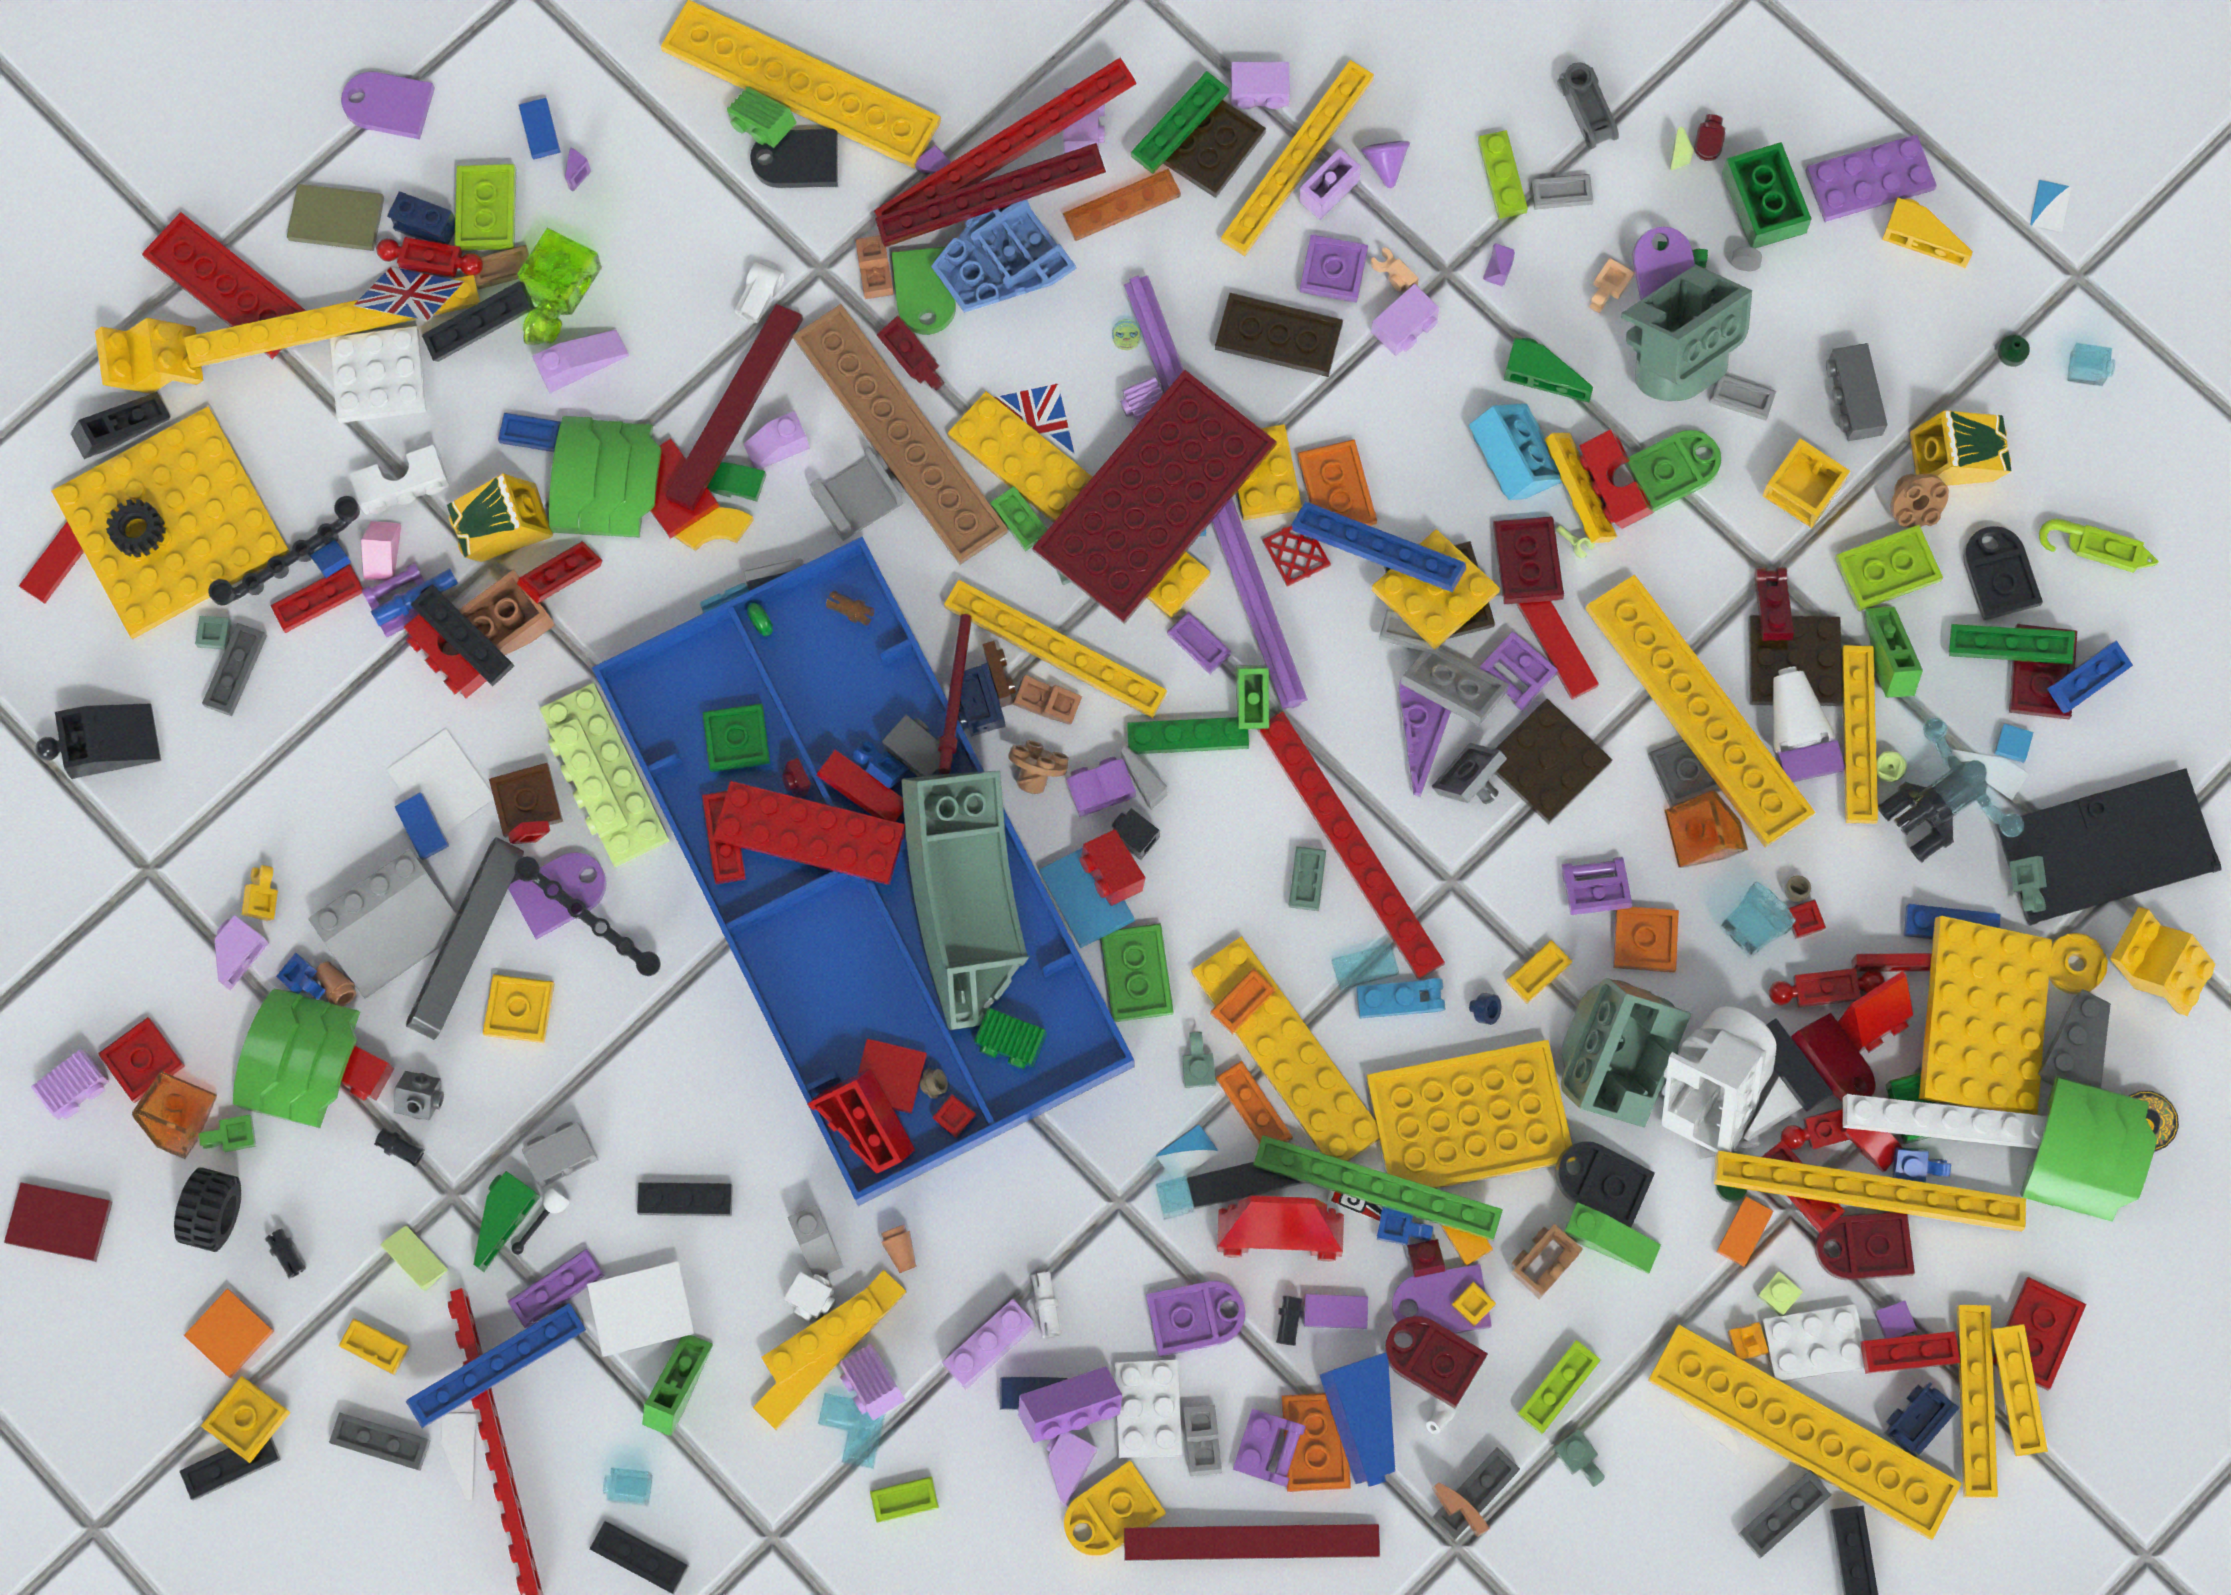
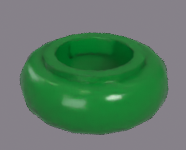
M756 602L750 603L747 606V615L759 634H762L764 637L770 636L773 633V625L761 605H758Z

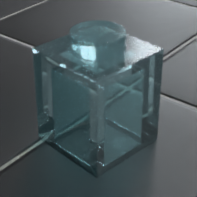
M2076 343L2070 353L2067 381L2103 386L2107 378L2113 376L2115 370V359H2111L2112 348Z
M1186 1176L1155 1184L1164 1220L1194 1212V1205Z
M611 1468L610 1475H605L603 1494H607V1500L613 1503L649 1506L653 1474L649 1471Z

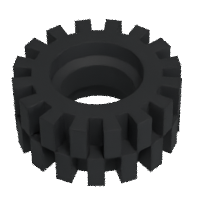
M131 499L126 500V506H123L122 503L118 504L117 507L120 510L116 512L112 509L110 514L113 518H107L106 522L109 525V528H106L113 544L130 557L131 554L135 557H141L142 552L146 556L150 555V548L156 551L159 548L156 543L158 541L162 543L164 537L161 534L166 533V528L163 526L165 523L156 509L148 502L144 504L139 499H136V503ZM134 519L145 520L147 528L141 536L130 538L126 535L125 529L130 521Z

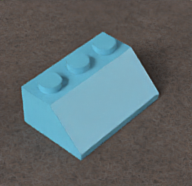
M1527 404L1494 405L1469 424L1475 442L1482 449L1487 459L1488 467L1494 472L1500 483V489L1508 500L1527 499L1562 483L1555 461L1549 455V448L1544 439L1545 436Z

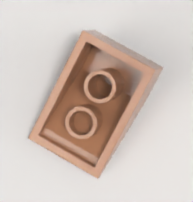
M514 569L459 609L504 655L532 643L555 626L541 604H537L517 585L519 576Z

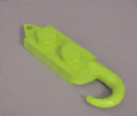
M2051 519L2045 522L2039 531L2041 545L2051 552H2054L2056 547L2049 543L2047 535L2051 530H2058L2070 534L2069 546L2076 556L2132 573L2137 569L2155 566L2159 562L2143 546L2144 542L2093 526H2083L2063 519Z

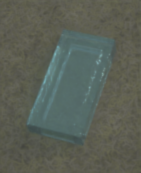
M1391 943L1337 957L1331 961L1340 990L1399 974Z

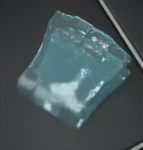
M1757 881L1748 888L1749 890L1742 902L1725 919L1720 927V930L1729 936L1749 959L1774 939L1784 934L1786 935L1796 922L1788 907L1769 888H1766Z

